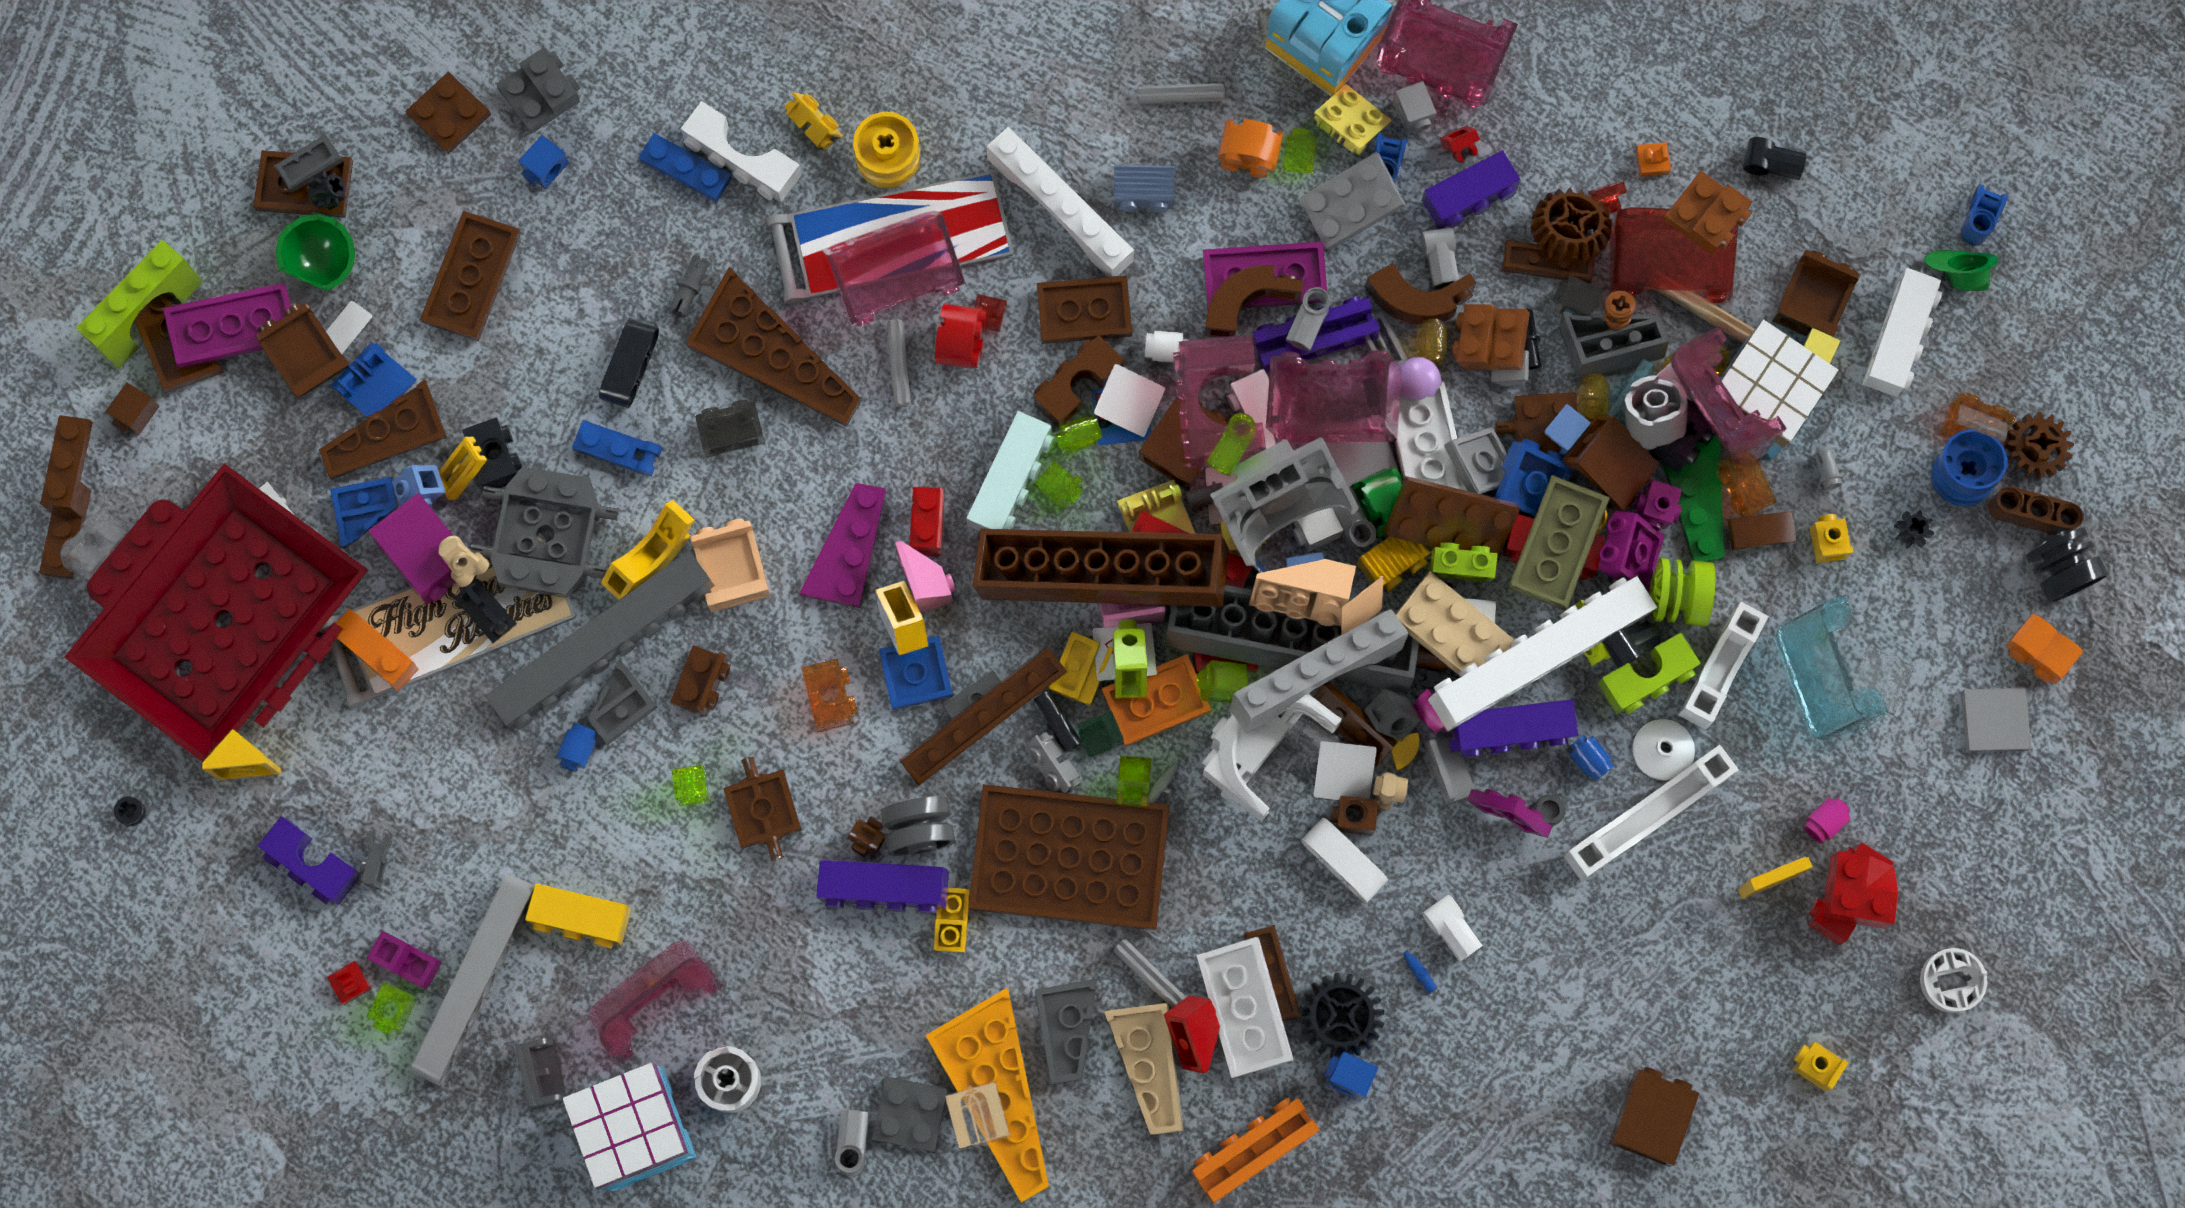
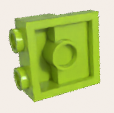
M1440 543V548L1435 547L1432 550L1431 562L1428 564L1427 573L1431 571L1438 578L1488 583L1495 579L1497 553H1490V547L1471 546V551L1459 550V544Z

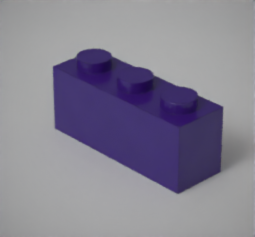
M1501 150L1425 189L1422 202L1438 229H1443L1446 226L1454 228L1465 220L1464 217L1472 213L1479 215L1489 209L1491 203L1499 199L1501 202H1504L1517 193L1516 190L1521 179L1504 151Z

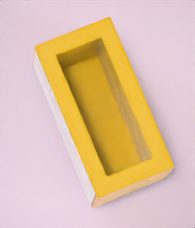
M905 580L876 589L880 617L898 654L903 655L927 647L928 640L924 619Z

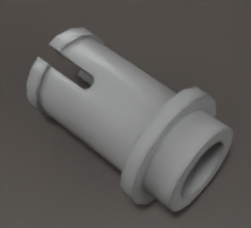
M1833 449L1819 451L1821 455L1815 453L1814 459L1821 476L1819 480L1820 485H1823L1825 490L1840 487L1842 485L1841 480L1844 477L1843 474H1839Z

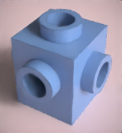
M437 465L408 466L402 470L401 475L392 481L394 493L400 506L419 493L427 504L432 507V503L446 493Z

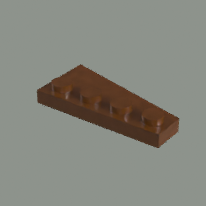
M163 293L152 299L139 312L134 321L164 394L219 375L223 373V370L216 360L177 368L163 308L172 306V303Z
M426 380L417 384V387L406 394H402L394 399L391 404L379 412L376 411L367 417V420L355 428L349 429L319 449L331 480L448 438Z

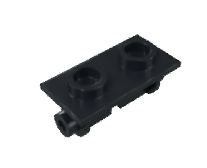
M478 578L466 587H459L461 592L454 599L493 644L517 625Z

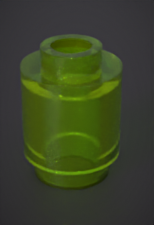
M1083 416L1058 426L1059 433L1055 434L1060 450H1066L1069 455L1096 445L1097 440L1102 439L1099 424L1094 416L1089 418Z

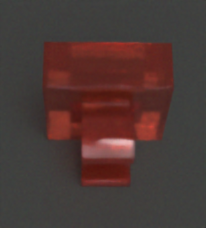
M1624 181L1590 190L1588 193L1589 196L1594 193L1595 202L1603 201V209H1609L1611 214L1622 210L1617 196L1627 193Z
M977 294L974 308L987 311L985 329L1001 331L1007 300Z

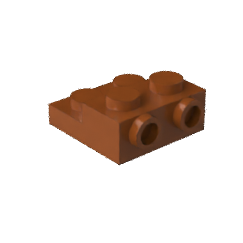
M1700 170L1664 216L1663 220L1713 255L1718 247L1724 250L1735 235L1731 231L1736 224L1742 227L1751 216L1752 212L1749 210L1752 201L1729 184L1723 187Z
M1465 304L1464 312L1459 313L1457 316V328L1461 332L1459 341H1455L1453 344L1452 353L1454 359L1464 370H1522L1530 313L1527 309H1497L1493 304Z

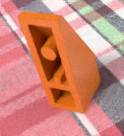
M350 608L336 622L344 629L336 639L397 692L419 670L408 656Z

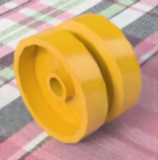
M883 111L870 115L859 124L854 133L853 150L858 171L867 182L881 188H894L904 185L914 177L920 165L921 153L916 129L907 118L898 113Z

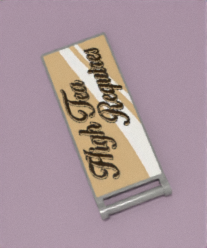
M544 535L537 536L539 541L547 542ZM489 563L488 569L483 574L476 575L472 582L478 578L517 623L516 626L494 644L454 599L461 592L459 590L460 586L457 583L447 589L446 594L441 599L432 601L428 605L422 601L411 587L352 609V611L393 643L419 668L403 686L405 687L575 619L576 613L569 596L565 598L500 587L493 565ZM345 613L331 617L322 627L320 633H325L333 622L336 623ZM335 639L331 644V653L348 694L346 700L349 708L360 707L375 698L395 691L394 688L357 657L369 688L367 691L360 692L342 643Z

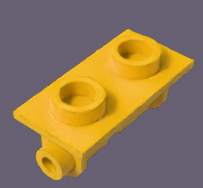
M792 93L796 101L791 100L785 105L786 115L800 129H803L808 122L811 124L804 133L818 148L822 147L826 150L832 145L833 141L831 138L833 136L843 137L837 130L839 127L838 123L828 114L823 115L817 109L819 103L808 93L805 95Z

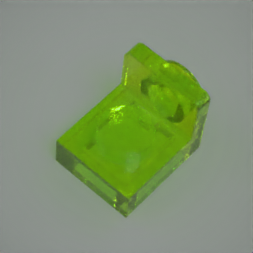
M1293 128L1292 133H1285L1283 171L1313 174L1316 136L1310 135V129Z
M1055 461L1035 482V487L1062 509L1068 502L1073 505L1083 493L1081 489L1082 478L1078 475L1074 477Z

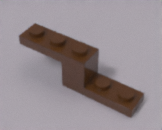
M62 415L58 417L40 502L43 507L51 512L39 573L44 576L73 579L91 495V490L81 482L93 424L90 419Z

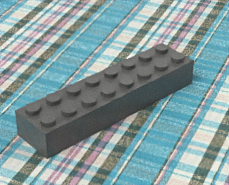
M1225 585L1223 607L1171 605L1164 647L1280 669L1341 636V626H1324L1311 619H1294L1285 613L1261 611L1255 606L1249 605L1253 590ZM1408 634L1402 650L1376 664L1353 669L1333 679L1408 694L1414 679L1419 642Z

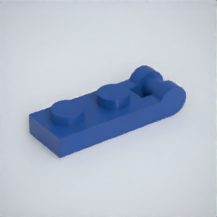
M585 420L582 421L572 445L573 451L652 477L655 470L653 466L656 457H660L663 449L656 443L643 441ZM638 451L645 453L642 461L635 460Z

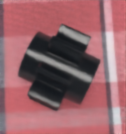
M322 171L316 174L312 181L307 183L310 187L308 190L309 199L319 209L326 205L330 211L340 206V201L346 199L344 195L345 184L335 173L327 176L326 172Z
M1919 510L1912 516L1910 512L1905 511L1902 514L1903 521H1897L1894 524V527L1899 529V535L1895 539H1901L1906 543L1907 549L1917 543L1918 547L1922 548L1926 544L1924 537L1931 538L1934 535V532L1929 530V524L1933 520L1932 518L1926 519L1922 516V510ZM1909 527H1911V528H1915V527H1916L1919 532H1917V531L1911 532V530L1909 529Z

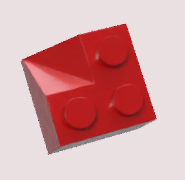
M1838 851L1830 856L1823 919L1887 929L1894 925L1898 901V887L1894 866L1871 856Z

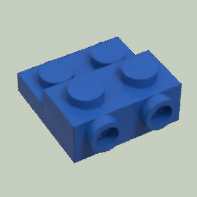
M1523 438L1522 443L1513 441L1501 468L1506 472L1495 498L1516 503L1520 511L1535 517L1551 476L1553 475L1568 481L1573 469H1569L1562 462L1565 456L1550 450L1546 454L1539 450V444Z

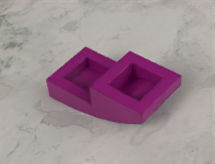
M383 930L367 956L368 960L425 990L430 986L442 964L438 959Z

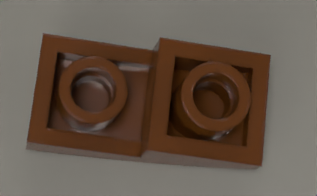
M1792 511L1727 520L1732 550L1797 541Z

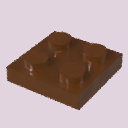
M449 71L405 111L407 116L448 155L491 116L489 109Z

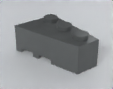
M1569 312L1562 313L1559 330L1578 381L1665 358L1669 339L1659 315L1632 314L1631 322L1627 327L1621 330H1613L1607 326L1601 313H1591V316H1575Z

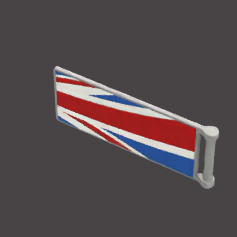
M993 171L790 214H775L766 218L767 227L771 229L785 289L783 298L784 303L787 305L796 304L811 298L1013 256V247L996 176ZM792 224L806 289H797L783 229L784 226Z

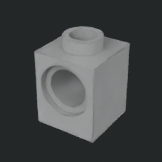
M1422 81L1395 91L1393 104L1405 132L1409 133L1415 130L1416 133L1429 129L1434 123L1437 112L1424 82Z

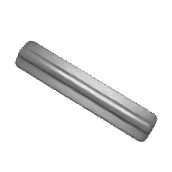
M1222 83L1140 86L1137 88V101L1139 104L1223 101L1225 98V88Z
M900 319L889 320L887 322L894 403L899 408L908 407L911 404L904 325Z
M1122 940L1115 947V954L1171 1008L1186 998L1127 940Z

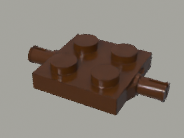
M1576 392L1515 396L1513 398L1515 411L1513 420L1509 422H1495L1496 434L1513 433L1517 442L1522 443L1523 438L1539 444V450L1546 454L1549 450L1561 454L1559 451L1562 447L1545 435L1544 431L1566 404L1578 412ZM1589 416L1584 418H1586L1589 422H1592L1596 416Z
M748 757L751 769L747 759L744 758L741 762L746 778L737 784L723 788L740 847L744 849L756 844H766L771 861H777L774 848L780 860L784 856L778 840L782 839L785 835L802 830L784 770H779L770 774H758L754 757Z

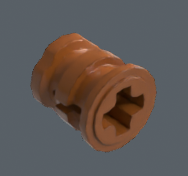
M1615 291L1608 295L1605 301L1604 321L1609 328L1621 330L1630 324L1632 314L1636 308L1634 297L1625 291Z

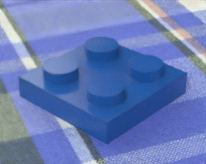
M939 635L927 638V647L903 655L898 654L894 645L879 649L892 710L953 697Z

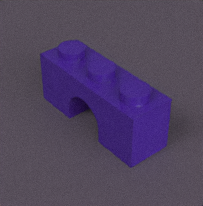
M280 816L258 845L260 849L265 851L262 858L276 868L280 864L284 865L290 870L287 874L289 878L300 886L307 882L315 888L311 894L326 905L330 900L339 905L359 880V872L331 852L319 865L307 866L304 861V851L313 838Z

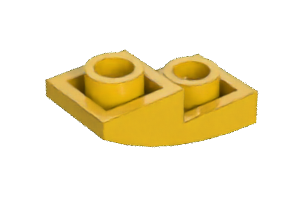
M948 888L946 909H937L933 950L965 952L970 889Z

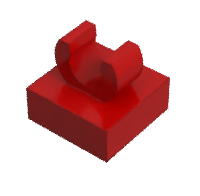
M1464 126L1440 137L1443 148L1451 151L1453 158L1460 163L1464 161L1461 155L1464 148L1467 147L1472 156L1478 154L1477 147L1473 144L1480 140L1475 128Z
M356 961L351 962L327 977L342 1005H346L372 990Z

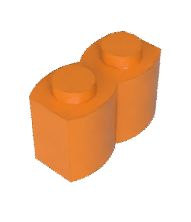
M2034 613L2026 619L2006 644V647L2010 650L2009 654L2013 659L2023 664L2025 662L2030 664L2035 669L2034 673L2039 679L2046 683L2052 682L2054 684L2058 683L2083 653V650L2077 644L2059 633L2051 624Z

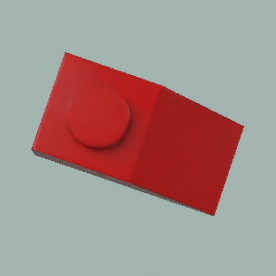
M1189 995L1163 1015L1182 1069L1204 1074L1210 1067L1220 1025L1211 999Z

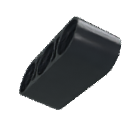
M631 318L627 320L602 381L599 399L628 409L631 407L656 346L659 328Z

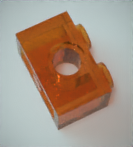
M838 658L801 667L818 733L854 724L852 715L857 714L858 711L854 696H847L845 685L851 684L847 667H840ZM827 689H837L839 696L836 700L829 702L822 698L823 693Z

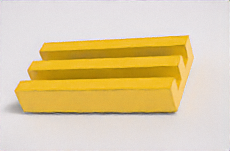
M464 437L439 470L446 492L444 494L448 500H457L487 461L485 455H479L482 451L480 447L474 446L476 442L474 437ZM467 452H468V455L465 457V459L462 461V463L459 464L460 461L464 458V456H465V455L467 454Z

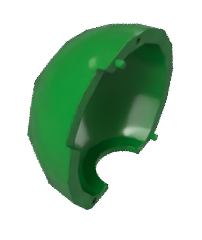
M317 213L302 216L287 224L278 236L275 250L277 265L280 271L325 291L331 290L344 282L353 268L356 255L353 239L345 226L332 217Z

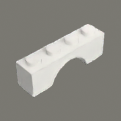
M701 101L681 127L684 144L694 152L702 151L709 156L708 159L717 167L723 168L725 166L733 171V176L743 184L750 182L756 186L757 191L766 199L772 200L774 198L782 203L802 175L800 165L776 149L760 156H747L735 151L727 142L729 126L726 116Z
M1743 602L1736 606L1678 714L1679 716L1705 730L1714 722L1727 697V692L1737 671L1756 642L1769 616Z

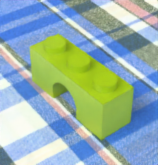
M1682 633L1661 643L1651 651L1650 655L1657 667L1656 676L1643 678L1637 675L1630 664L1627 663L1604 676L1598 682V686L1616 715L1624 711L1630 715L1644 706L1642 701L1652 696L1655 700L1670 691L1668 687L1670 684L1678 680L1681 685L1696 676L1694 671L1701 663Z

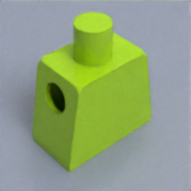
M1133 619L1121 620L1118 623V629L1113 631L1115 698L1147 697L1145 630L1142 628L1137 629V622Z

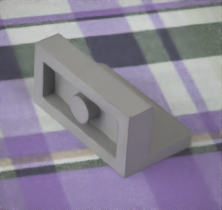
M1454 736L1437 742L1435 739L1430 740L1425 747L1445 805L1467 799L1471 789L1475 790L1464 757H1462V752L1451 753L1449 740H1453Z

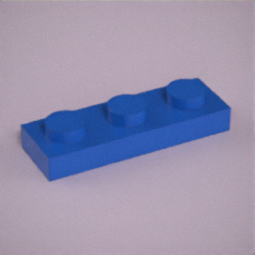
M653 133L638 157L640 162L715 202H718L732 179L731 174L655 133Z

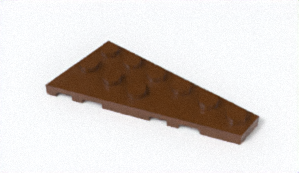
M729 266L686 341V346L847 427L861 402V398Z

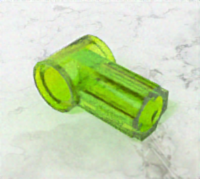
M1238 413L1229 420L1227 429L1206 461L1213 469L1230 477L1247 447L1255 440L1256 425L1250 415ZM1244 423L1250 426L1251 430L1246 436H1237L1233 432L1234 428L1238 424Z

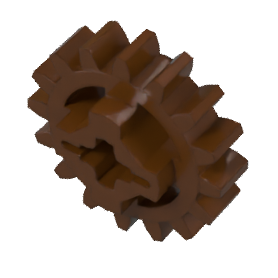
M2038 412L2034 418L2030 414H2026L2022 421L2017 420L2012 425L2014 430H2010L2006 434V437L2012 440L2004 445L2005 449L2012 450V453L2007 458L2008 460L2017 461L2014 467L2015 470L2021 467L2025 469V477H2028L2032 472H2035L2037 479H2041L2045 472L2049 478L2053 477L2057 473L2056 470L2062 471L2067 466L2065 462H2068L2073 456L2068 450L2074 447V443L2066 439L2072 433L2071 431L2063 432L2061 428L2064 422L2061 421L2055 424L2053 422L2054 415L2052 414L2047 419H2043L2042 412ZM2031 428L2029 436L2021 438L2023 432ZM2057 453L2055 460L2048 463L2047 460L2050 459V455Z

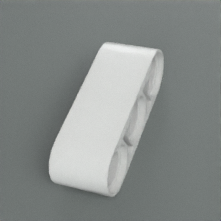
M1322 818L1301 839L1303 845L1364 903H1368L1388 882L1384 873L1325 818Z

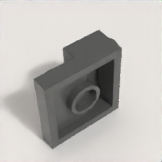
M544 47L520 62L521 68L496 84L498 90L530 134L580 102L576 92L580 89L571 74L566 77L560 70L563 64L554 51L548 54Z

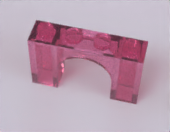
M1252 335L1179 341L1177 352H1173L1174 371L1180 370L1181 381H1176L1177 399H1183L1184 410L1179 411L1181 429H1187L1188 439L1183 440L1184 458H1190L1191 468L1241 463L1266 450L1263 422L1240 425L1218 424L1203 413L1198 402V394L1208 381L1221 376L1254 373L1255 356Z

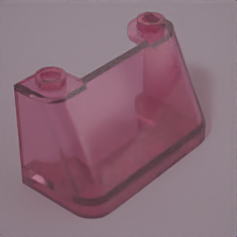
M935 210L910 217L823 249L827 265L849 322L851 324L857 323V326H863L875 321L873 316L878 314L879 310L933 291L942 292L943 296H947L960 291L959 286L966 284L944 217Z
M1718 326L1680 346L1671 358V366L1680 384L1684 387L1686 393L1728 456L1737 464L1747 465L1763 457L1787 428L1779 416L1772 420L1760 417L1761 414L1758 410L1746 416L1743 414L1712 368L1723 359L1719 353V348L1727 340Z
M677 941L671 944L592 1006L589 1013L590 1022L602 1045L611 1057L621 1064L635 1055L632 1050L631 1041L638 1031L629 1019L671 986L679 982L688 992L703 989L711 995L724 986L692 944L686 941Z

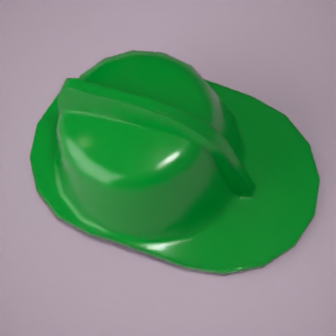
M1938 250L1925 256L1924 262L1934 270L1945 272L1948 282L1956 289L1962 291H1985L1990 286L1991 268L1998 264L1999 258L1990 253Z

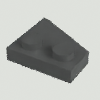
M621 660L616 662L611 678L607 685H604L600 693V699L588 717V721L607 745L658 708Z

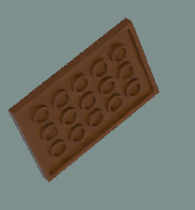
M983 784L968 909L1157 930L1170 805Z

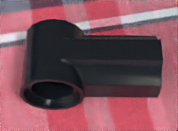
M1753 137L1748 142L1743 170L1758 176L1771 173L1800 180L1806 164V153L1777 147L1772 140L1767 138Z
M1647 620L1629 630L1624 628L1602 641L1619 669L1640 657L1642 653L1660 644L1662 632L1657 624H1652Z

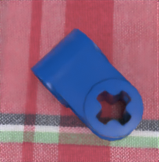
M1378 133L1373 154L1375 152L1380 154L1396 184L1407 139L1395 140L1383 137L1382 133Z
M1982 184L1978 185L1970 201L1969 210L1961 228V235L1965 242L1970 245H1980L1985 242L1996 227L1998 218L2007 202V194L1999 195L1984 189ZM1973 224L1980 225L1983 231L1976 229Z

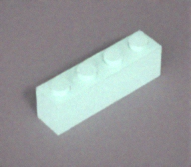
M1020 411L1017 412L966 518L968 527L980 531V529L1013 528L1016 517H1013L1017 506L1022 507L1029 493V490L1025 488L1030 479L1035 480L1042 465L1038 461L1042 453L1047 454L1053 444L1054 437L1051 436L1050 424Z

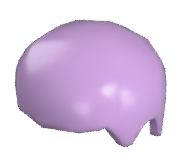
M1413 357L1398 367L1394 383L1399 395L1407 400L1419 401L1426 397H1434L1438 386H1442V379L1438 368L1432 361L1424 357Z

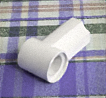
M1446 895L1422 912L1429 927L1436 935H1441L1459 962L1483 946L1463 919L1464 914L1450 895Z

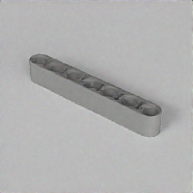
M507 874L503 879L411 1067L412 1074L438 1086H441L447 1079L526 918L535 885L511 874Z

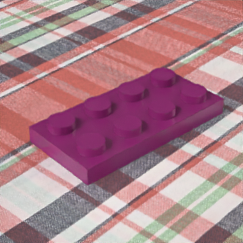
M1323 242L1203 249L1207 310L1215 292L1225 280L1243 269L1258 265H1275L1273 277L1292 275L1297 280H1303L1301 300L1299 302L1275 298H1259L1249 302L1244 308L1302 304L1304 294L1309 289L1318 287L1327 291ZM1315 298L1311 299L1308 302V304L1323 302L1320 299Z
M285 282L163 308L177 368L263 350L255 338L260 333L257 328L271 319L275 323L286 317L283 312L291 307Z

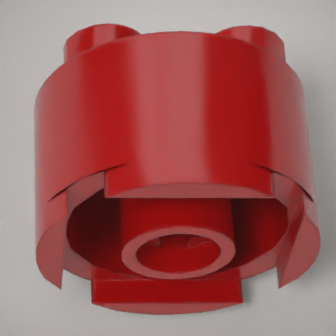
M944 303L940 313V317L944 318V322H941L937 330L935 363L968 369L978 368L979 357H982L984 339H981L982 329H985L987 311Z

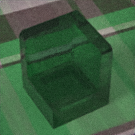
M1112 710L1077 724V731L1080 739L1083 741L1088 757L1096 756L1123 745L1124 738Z

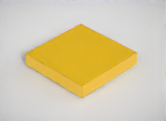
M1805 856L1751 878L1741 885L1738 891L1741 898L1745 899L1796 878L1813 866L1809 857L1806 858Z

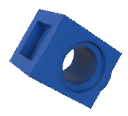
M543 135L518 160L523 170L521 175L530 184L535 186L538 183L544 189L569 164L565 152Z

